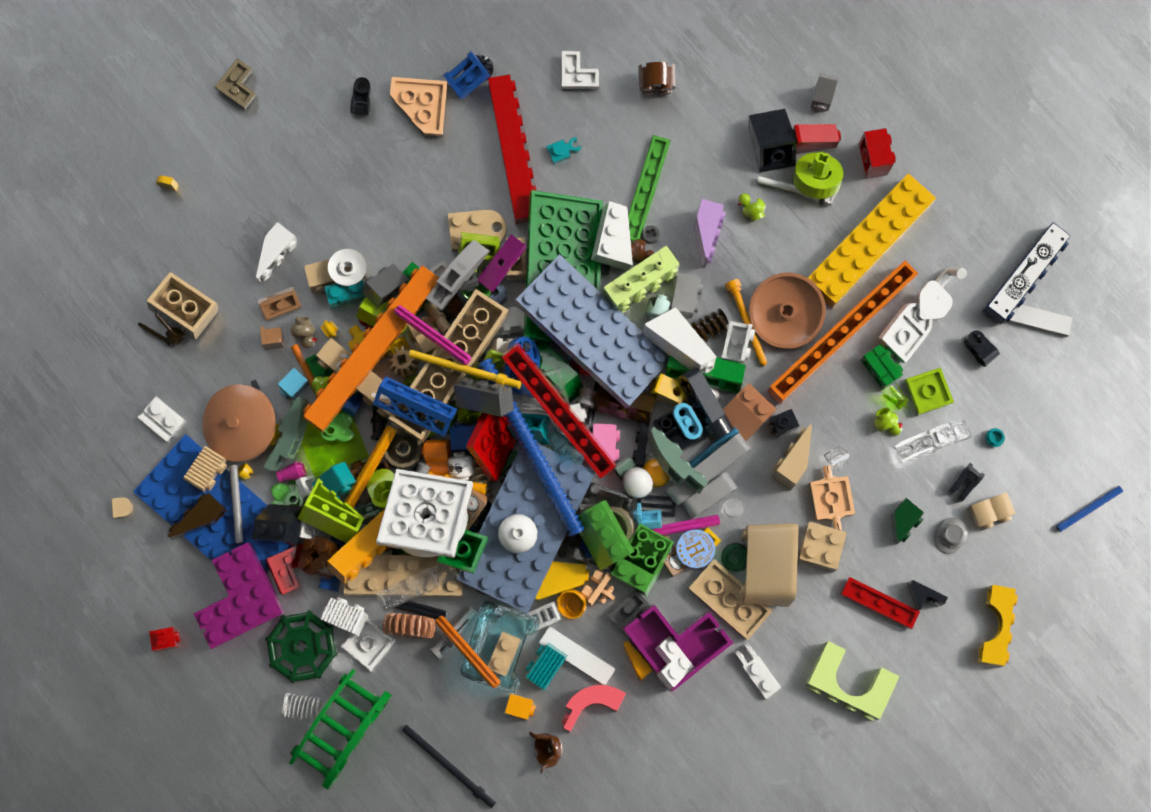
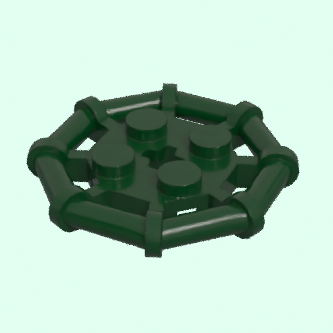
M310 610L303 613L280 616L279 622L268 637H265L270 662L269 667L289 679L290 683L322 678L321 675L338 654L333 635L334 627L328 625ZM305 620L304 626L292 628L290 625L292 622ZM310 621L322 629V631L316 633L310 629ZM286 625L288 629L286 635L281 640L276 639ZM326 635L328 650H324L321 647L320 637ZM299 641H302L303 644L307 645V647L304 648L303 652H300L299 649H296V646L299 645ZM275 643L281 646L282 656L279 658L276 655ZM321 653L326 654L323 661L316 668L314 662ZM283 660L288 661L294 666L293 671L288 670L280 662ZM310 665L313 670L297 673L298 667Z

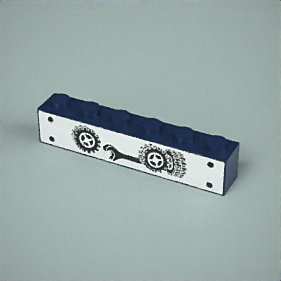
M1052 222L982 311L1000 325L1005 320L1009 322L1015 314L1013 312L1015 307L1019 308L1025 302V294L1027 292L1030 294L1037 286L1035 284L1038 278L1041 280L1048 272L1046 267L1048 265L1052 266L1058 259L1057 253L1059 251L1063 252L1069 245L1067 240L1071 235Z

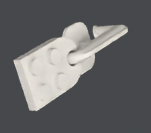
M947 267L936 281H928L919 291V303L911 302L904 305L878 337L901 362L906 363L929 334L933 319L943 318L951 309L952 298L943 287L952 276H956L958 279L965 278L967 271L964 268Z

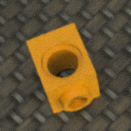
M510 694L505 714L528 720L529 716L533 717L536 706L532 705L533 700Z

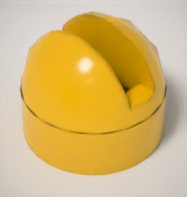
M243 463L238 468V477L248 480L250 479L249 474L252 475L253 470L248 464Z

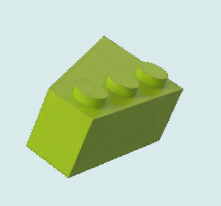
M318 478L298 519L348 543L357 534L364 517L347 502L343 503L336 497L337 494L323 486V481Z

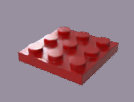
M482 413L466 447L489 480L497 482L516 440L508 429L510 423L506 422V417Z

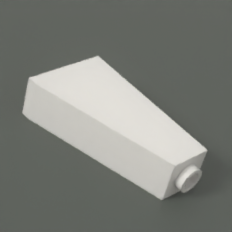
M676 307L645 323L644 336L688 369L695 367L702 373H708L714 368L715 354Z

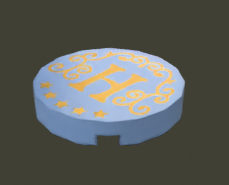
M702 530L687 531L677 542L676 553L678 559L683 565L690 568L699 569L705 567L711 562L715 554L713 539Z

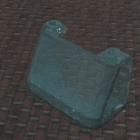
M486 600L480 608L468 645L488 666L502 632L522 639L507 676L492 671L500 680V685L496 688L515 694L516 689L520 685V678L515 670L526 637L537 632L540 618ZM464 657L461 665V675L474 682L490 686Z

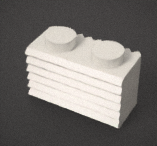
M330 597L320 619L359 637L368 618V614L364 612L365 608L356 604L351 607L347 605L348 601L337 597L336 600Z

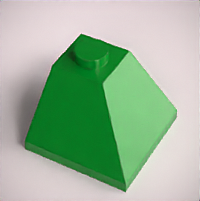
M465 530L458 542L454 558L439 555L437 562L474 574L488 537Z

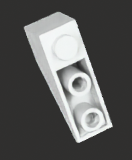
M278 222L264 239L256 274L260 284L271 276V271L275 266L278 267L283 262L285 254L291 252L296 247L297 240L295 235Z

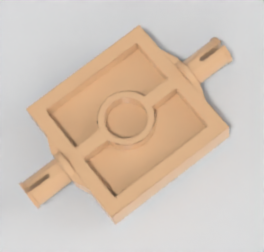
M831 465L823 466L825 478L809 483L816 521L824 519L833 520L834 529L842 530L840 519L844 516L855 515L849 477H832Z

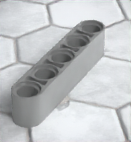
M738 433L693 469L703 474L707 481H710L751 447ZM684 482L680 487L674 483L665 492L678 506L696 491Z

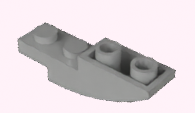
M473 240L436 281V286L426 299L443 311L462 284L468 281L490 251Z

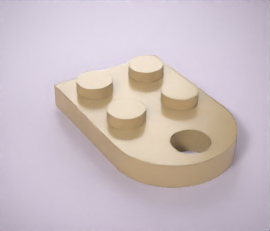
M493 210L448 213L452 252L459 250L461 232L499 236L500 243L505 238V220L499 213ZM494 224H500L502 230L494 232L491 227Z

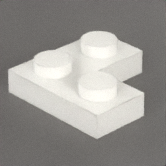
M562 51V89H599V69H580V51Z
M669 636L655 648L667 663L657 676L668 690L674 688L694 667Z

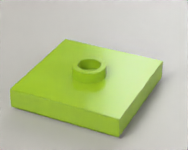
M941 367L904 380L917 415L954 403Z

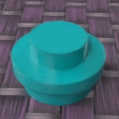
M992 428L986 433L985 439L989 446L999 447L1004 443L1005 435L1000 429Z

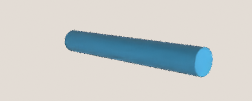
M733 427L734 429L719 438L689 463L695 468L737 435L739 431Z

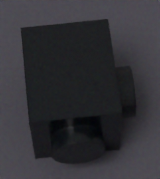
M792 409L771 417L768 424L770 433L772 435L775 434L776 438L795 431L800 426Z

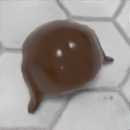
M529 732L531 737L535 739L534 750L538 762L542 765L540 774H542L544 769L557 765L563 754L562 744L558 737L554 735Z

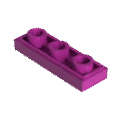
M511 234L479 276L478 281L493 292L527 246Z

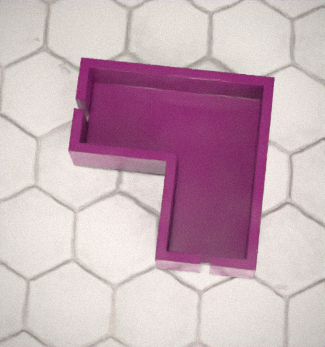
M251 542L243 544L231 550L232 552H227L212 560L229 596L194 613L201 630H206L203 635L210 649L285 613Z
M650 605L638 615L640 619L634 618L621 628L656 676L667 665L655 650L665 638L670 636L694 667L674 688L668 690L670 692L677 689L733 644L723 629H714L720 627V625L710 612H704L677 634L655 605Z

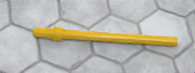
M410 350L409 357L493 381L496 384H503V386L506 385L517 389L521 387V381L507 378V375L501 373L497 375L415 350Z

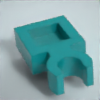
M577 137L571 138L566 144L564 139L546 146L553 165L571 158L570 152L578 153L581 151V146H572L573 143L577 142Z

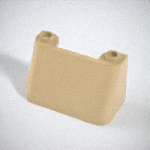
M798 524L747 525L742 530V540H745V544H747L746 581L744 585L740 586L739 593L740 597H743L742 603L789 607L795 600L797 590Z

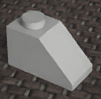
M820 73L814 88L810 107L817 111H829L838 77Z

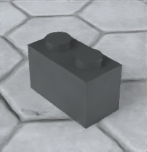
M392 264L389 267H383L374 277H368L364 282L365 285L362 293L378 308L398 295L400 287L404 283L407 284L409 279Z

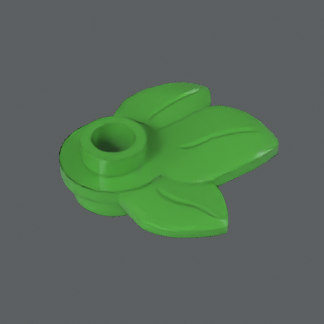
M346 412L339 413L323 433L320 432L321 437L327 442L335 440L347 442L355 436L354 432L349 429L353 422V416ZM331 429L333 430V433L329 434L327 430Z
M290 480L287 485L278 483L271 487V493L275 498L271 504L303 506L304 498H301L295 480ZM297 498L294 503H291L293 499Z

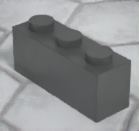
M471 377L462 378L460 382L454 384L456 407L500 417L514 410L511 387L503 386V384L488 383L486 380H473Z

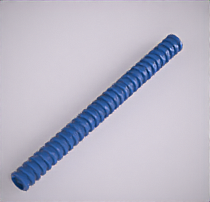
M492 358L482 361L477 366V369L497 375L499 372L498 369H495L496 365L492 364ZM486 380L488 383L496 384V382ZM513 402L514 410L503 416L507 418L506 422L510 423L509 427L513 429L512 433L516 434L515 438L519 439L518 444H521V449L525 450L524 454L528 456L527 460L531 461L530 465L534 467L533 471L537 472L536 476H539V482L543 483L542 487H545V493L548 492V498L552 500L551 504L554 503V509L558 510L557 515L560 514V520L564 521L562 524L566 525V531L569 530L570 533L568 535L574 536L583 531L585 527L581 525L582 521L578 520L579 516L575 515L576 510H573V505L569 504L570 500L566 498L567 494L563 493L564 489L560 487L561 483L557 482L558 478L554 476L555 472L551 471L552 467H549V461H546V456L542 455L543 450H540V445L536 444L537 440H534V434L530 433L531 429H528V423L524 422L525 418H522V412L519 413V407H516L517 403Z

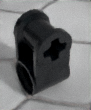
M359 77L354 82L350 104V113L352 114L354 112H361L370 115L372 88L367 78ZM361 85L367 86V89L364 91L358 90Z
M972 331L964 338L965 347L983 367L988 366L1000 355L999 350L981 331ZM973 338L977 339L975 343L972 342Z

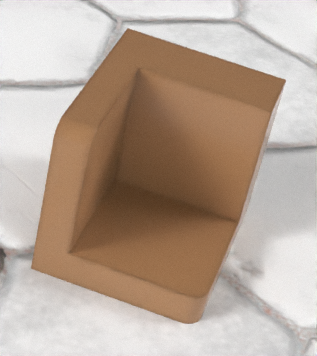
M264 326L260 327L262 346L265 350L284 347L281 327L265 329Z

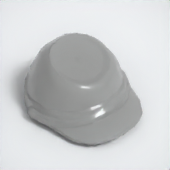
M958 518L943 520L938 524L935 536L936 547L946 554L957 552L968 540L967 526Z

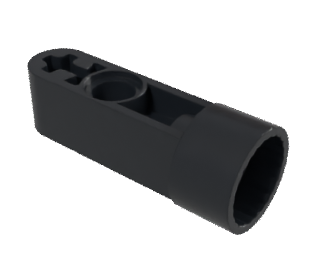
M694 367L678 378V383L710 442L721 438L734 429L703 373L698 368Z

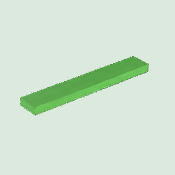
M656 135L652 136L628 213L631 242L641 239L671 142L669 139Z

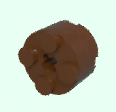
M648 62L646 67H642V64L638 66V89L642 91V95H653V92H661L662 95L672 94V90L676 88L675 64H672L670 67L667 65V62Z
M319 536L305 539L300 552L298 567L306 574L323 580L334 578L332 577L334 574L328 570L327 561L341 549V545Z

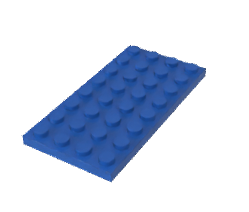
M185 434L133 492L171 526L175 523L178 524L183 519L182 515L189 508L193 509L195 507L197 499L202 494L206 495L209 493L228 511L215 525L185 535L184 537L211 561L227 552H232L231 550L243 544L251 542L267 574L270 569L265 559L290 548L292 545L263 543L251 539L254 520L266 508L267 504L241 481H239L244 543H236L230 472L225 469L221 475L218 473L214 479L216 481L214 487L210 491L207 490L206 493L186 482L183 477L203 448Z

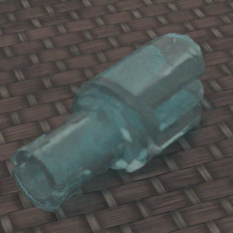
M553 431L549 434L548 442L550 447L560 457H568L575 465H580L583 462V454L575 449L574 445L564 434L559 431Z

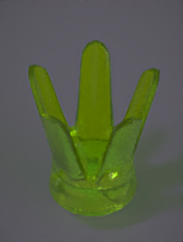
M897 382L896 385L899 391L894 386L890 387L897 400L887 394H883V397L895 404L899 410L903 406L909 409L905 404L910 399L903 394Z

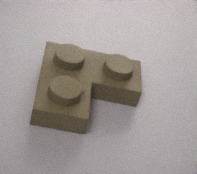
M238 58L214 86L216 90L244 110L256 97L255 92L243 85L253 72V69Z

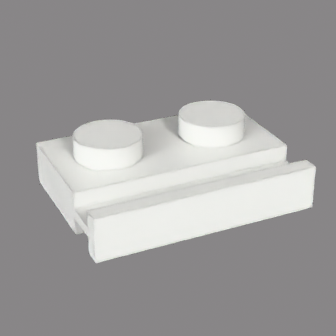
M157 396L143 410L144 412L138 416L143 423L167 443L186 423L181 416Z

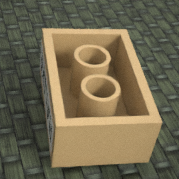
M171 272L147 300L149 310L155 314L158 313L164 320L194 340L198 338L218 312V306L215 301Z

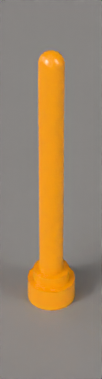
M739 279L727 282L725 284L727 292L733 294L744 324L752 325L740 294L741 283ZM755 332L751 343L760 365L765 366L767 360Z

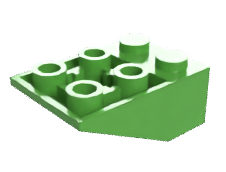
M639 524L629 541L635 552L619 560L611 575L613 579L647 597L657 580L674 541Z

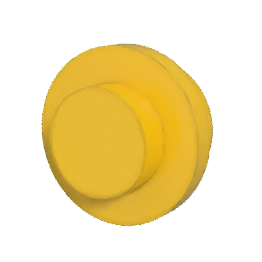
M323 321L324 324L321 325V329L328 338L337 336V326L332 321Z

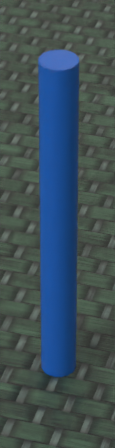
M1117 486L1056 526L1057 530L1062 532L1121 494L1123 489Z

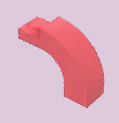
M606 685L584 688L576 693L567 703L565 708L572 712L571 714L566 713L562 721L565 724L563 729L571 732L581 711L593 704L604 705L617 712L626 693Z

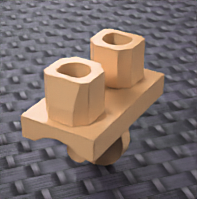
M598 570L595 571L591 580L599 584L596 590H593L586 585L581 592L585 599L588 600L587 604L593 606L600 594L603 596L599 601L603 604L607 599L611 601L615 599L611 594L615 589L612 585L607 590L604 589L612 578L611 574L608 572L605 574Z

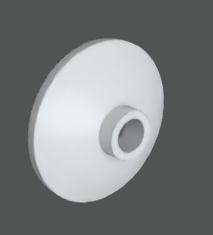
M342 249L330 258L328 272L332 280L337 284L352 286L363 279L366 273V261L358 251ZM351 267V271L345 272V268Z

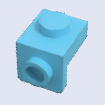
M637 503V510H633L634 522H638V525L642 524L649 529L662 528L661 510L642 511L641 503Z

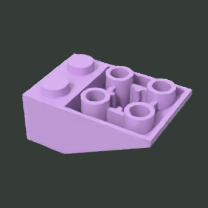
M705 199L701 201L694 224L703 268L706 267L707 262L711 263L715 247L712 245L716 246L720 234V229L717 228H721L726 213L722 211L724 205Z

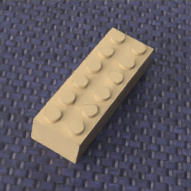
M376 555L371 564L366 568L363 567L354 580H349L344 584V595L363 597L463 598V582L457 580L460 570L438 563L437 559L439 556Z

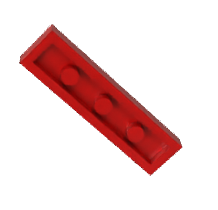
M851 577L848 578L841 593L842 596L910 630L913 629L920 611Z

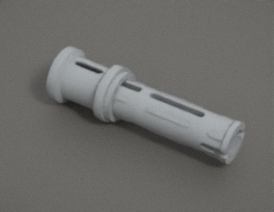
M468 607L453 624L454 629L461 634L478 616V613L471 607ZM444 633L439 636L440 639L432 647L428 648L439 660H442V656L446 651L454 646Z

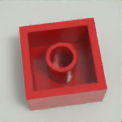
M887 128L865 131L858 143L865 178L886 176L896 162L895 153L891 151L890 147L892 145L891 135L887 133Z

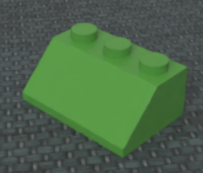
M606 500L578 515V520H581V525L585 527L579 534L600 571L635 552Z

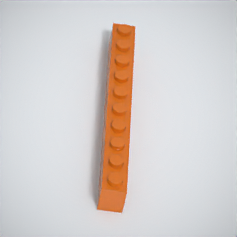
M906 260L901 263L769 387L767 392L781 405L905 289L919 273Z
M423 265L420 269L416 268L411 273V280L408 284L404 283L398 290L400 294L396 299L392 298L386 306L388 308L384 314L381 312L374 321L376 322L375 326L372 329L369 327L363 335L364 340L360 344L358 342L351 350L353 354L349 359L344 358L339 365L341 369L338 373H333L329 377L327 387L325 389L321 388L315 395L316 401L313 404L309 403L304 409V420L321 433L325 431L408 325L394 313L396 307L401 305L416 315L427 301L426 297L436 286V281L439 277Z

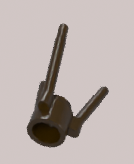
M158 313L155 316L167 329L165 333L167 337L162 336L141 322L138 323V326L161 339L168 346L172 344L175 347L185 338L184 332L176 327H170Z

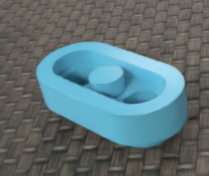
M686 403L675 405L672 415L683 435L689 439L700 437L703 430L702 425L691 406ZM681 409L684 410L683 416L679 415V411ZM690 426L694 427V431L692 433H690L688 430Z

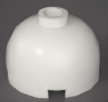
M514 514L502 521L498 531V538L505 550L521 554L534 546L538 531L535 523L529 517L522 514Z

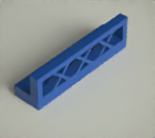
M385 377L379 385L373 405L445 437L450 422L457 411L456 408L388 377ZM381 394L387 396L390 403L379 400ZM398 404L406 405L408 411L400 410ZM416 412L424 413L427 419L422 420L418 418ZM439 420L444 422V428L442 429L436 426L434 421Z

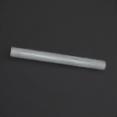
M232 465L229 468L236 543H244L237 465Z

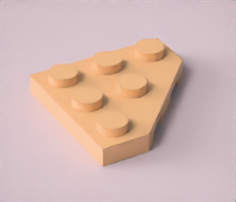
M392 77L390 97L423 135L443 137L447 81Z

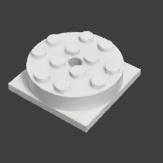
M396 469L376 540L377 545L400 548L418 557L440 555L454 558L458 542L462 538L467 526V506L473 482ZM430 514L429 518L423 520L425 515Z

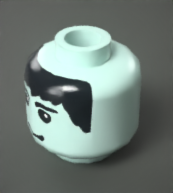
M657 294L656 297L649 298L645 310L648 320L651 321L671 310L672 303L667 300V296Z

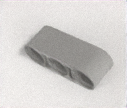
M727 472L706 485L700 494L694 493L681 504L690 517L694 519L734 492L737 486Z

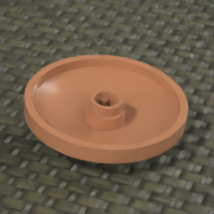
M779 273L767 278L757 287L751 298L749 314L752 326L761 339L774 347L792 349L809 343L817 336L825 321L826 305L820 289L813 281L796 273Z
M242 384L230 385L219 390L208 402L202 420L203 434L209 448L227 461L233 462L249 461L262 454L271 443L276 425L275 412L267 396L252 386Z

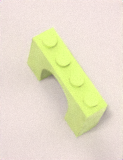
M829 641L826 642L806 683L810 687L809 690L818 695L820 693L827 695V699L838 704V701L845 704V708L852 712L857 710L863 713L862 717L870 721H874V719L879 720L900 676L884 668H879L870 688L865 694L861 696L848 695L841 690L836 680V672L846 650Z

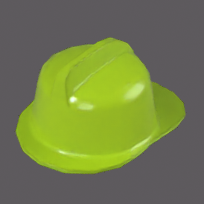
M388 469L375 471L367 484V490L375 506L383 509L386 508L394 479V473Z

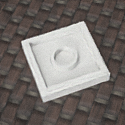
M367 618L360 636L350 634L341 645V648L372 672L396 640L385 634L380 627Z

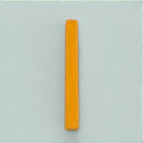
M391 426L385 428L346 497L344 503L347 502L352 508L355 507L397 432L395 428Z

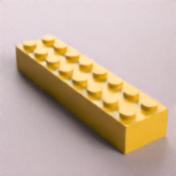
M909 173L808 277L817 285L825 302L832 309L935 201L936 197Z

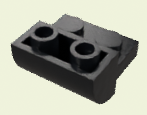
M683 409L679 411L680 416L684 415ZM673 410L653 421L654 427L662 431L671 442L678 444L682 451L707 437L704 430H702L701 436L697 439L686 438L672 415ZM690 426L688 429L690 433L694 431L693 426Z

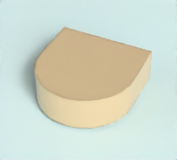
M124 497L111 499L114 519L125 518L132 513L133 504L130 500Z

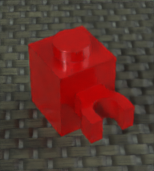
M168 627L149 631L152 651L160 652L179 648L178 643L181 642L180 632L176 631V628Z

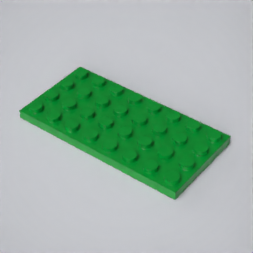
M535 190L529 192L526 288L560 254L600 292L601 263L593 261L591 258L603 211L602 200ZM524 314V337L532 340L554 342Z

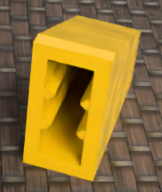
M553 561L536 595L535 601H542L559 595L566 590L583 587L584 581L588 582L589 570H586V564Z

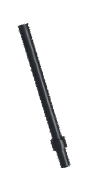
M407 724L404 726L402 731L471 790L474 797L480 798L491 809L497 802L485 793L486 790L484 788L478 787Z

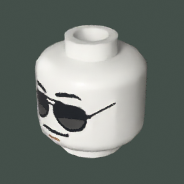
M464 451L454 452V456L448 459L449 476L454 479L469 480V477L474 473L472 457L466 455Z

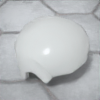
M635 467L629 469L624 474L622 485L629 496L638 499L646 497L651 492L653 481L646 470Z

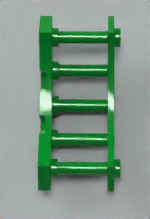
M354 669L348 675L344 673L338 682L340 684L323 707L299 745L296 744L290 753L292 758L289 764L293 765L298 758L309 764L326 778L322 787L327 790L337 780L348 761L349 755L356 749L365 736L364 733L370 724L374 723L392 696L387 691L381 697L375 696L351 679L356 672ZM346 687L372 703L371 706L373 708L369 713L361 711L340 697ZM334 703L360 719L359 722L361 724L356 731H349L326 715ZM321 721L346 738L348 743L343 751L336 750L314 735ZM309 741L334 757L333 760L336 762L332 768L326 767L303 751Z

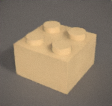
M808 522L805 527L797 562L835 572L838 569L847 532Z

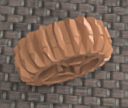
M389 613L384 615L382 623L385 634L406 638L431 639L434 637L436 629L434 619L419 615Z

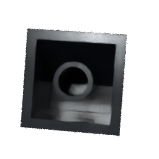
M786 109L749 115V132L759 173L796 166L797 140Z

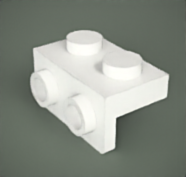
M730 321L722 359L744 363L745 359L749 360L751 348H748L749 340L753 341L755 334L751 324L747 325Z

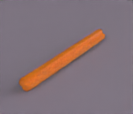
M439 616L435 620V624L490 687L494 689L500 685V680L447 619Z

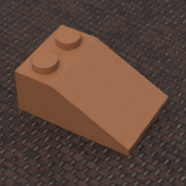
M750 383L723 409L732 426L739 431L745 441L777 410Z

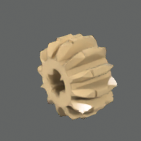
M403 345L400 351L398 348H394L396 353H389L392 359L387 360V364L390 365V372H394L395 377L401 374L403 379L406 378V374L412 377L413 373L411 371H418V367L415 365L420 364V360L409 357V352L413 348L409 347L406 350V347ZM405 359H406L407 363H406V364L402 363L403 365H401L400 362H401L402 360L405 361Z

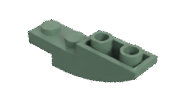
M297 397L290 404L289 412L281 419L278 430L283 435L277 439L276 447L273 452L268 454L266 463L263 466L269 471H278L285 458L294 459L299 450L307 425L303 418V411L308 405L306 398Z
M653 427L647 439L659 465L679 487L685 482L700 494L709 481L706 480L703 474L695 471L686 460L680 458L683 451L678 444L671 442L662 431Z

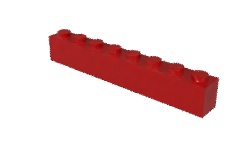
M510 74L488 78V85L515 225L527 223L529 216V192L531 190L536 191V186L531 184V179H534L532 167L528 168L527 161H530L529 151L524 148V144L527 143L525 132L521 133L520 126H523L522 115H518L517 109H520L519 99L514 97L516 84L515 80L511 81Z
M517 342L502 354L504 361L600 479L615 468V461Z

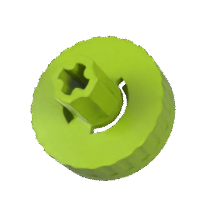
M808 153L798 159L793 173V183L802 194L810 198L826 199L839 191L844 175L843 168L828 153Z

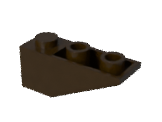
M209 493L206 495L202 494L197 499L195 507L193 509L189 508L182 515L183 519L178 524L175 523L170 527L167 536L174 540L211 527L228 510Z

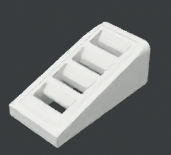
M553 601L528 612V614L519 616L518 620L524 634L528 635L561 621V617ZM547 609H551L554 616L553 619H550ZM540 612H543V613H544V616H545V618H546V620H547V621L544 622V623H543L542 618H541V616H540ZM533 615H536L540 625L536 626ZM526 618H529V621L532 625L531 629H529L527 626V623L525 621Z

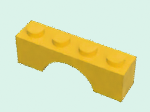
M998 585L988 587L986 606L997 616L998 631L993 639L980 644L977 663L996 667H1003L1005 663H1008L1010 654L1007 652L1008 644L1012 641L1010 627L1014 624L1015 620L1013 606H1016L1018 595L1015 594L1016 589Z

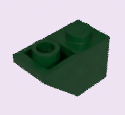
M907 498L891 514L893 539L896 544L901 541L904 543L911 535L909 532L913 526L917 528L923 521L921 516L924 512Z

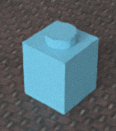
M295 368L278 383L281 395L286 399L290 397L292 400L296 399L310 385L308 380Z

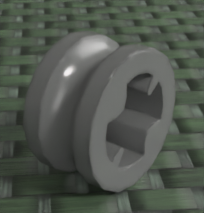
M652 225L645 227L642 238L647 244H654L658 241L660 235L658 228ZM651 231H653L654 236L656 235V237H651V239H649L648 234H646V232L650 233Z

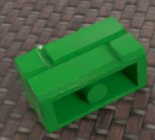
M880 344L865 354L860 360L880 388L884 390L903 376V368L898 362L892 360L890 350Z

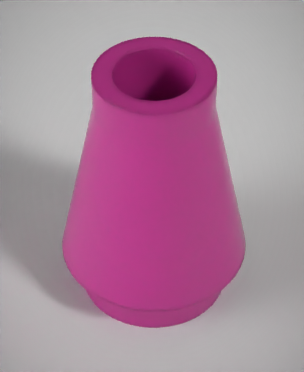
M295 461L287 467L276 471L279 482L307 476V472L302 461Z

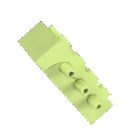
M666 245L603 288V295L613 304L615 309H619L624 313L630 308L629 305L634 302H641L650 291L654 293L659 290L661 284L665 281L669 283L677 277L676 274L680 263Z

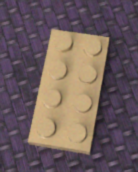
M714 559L688 589L744 639L748 640L773 610L767 605L742 603L743 597H740L739 593L740 586L743 584Z

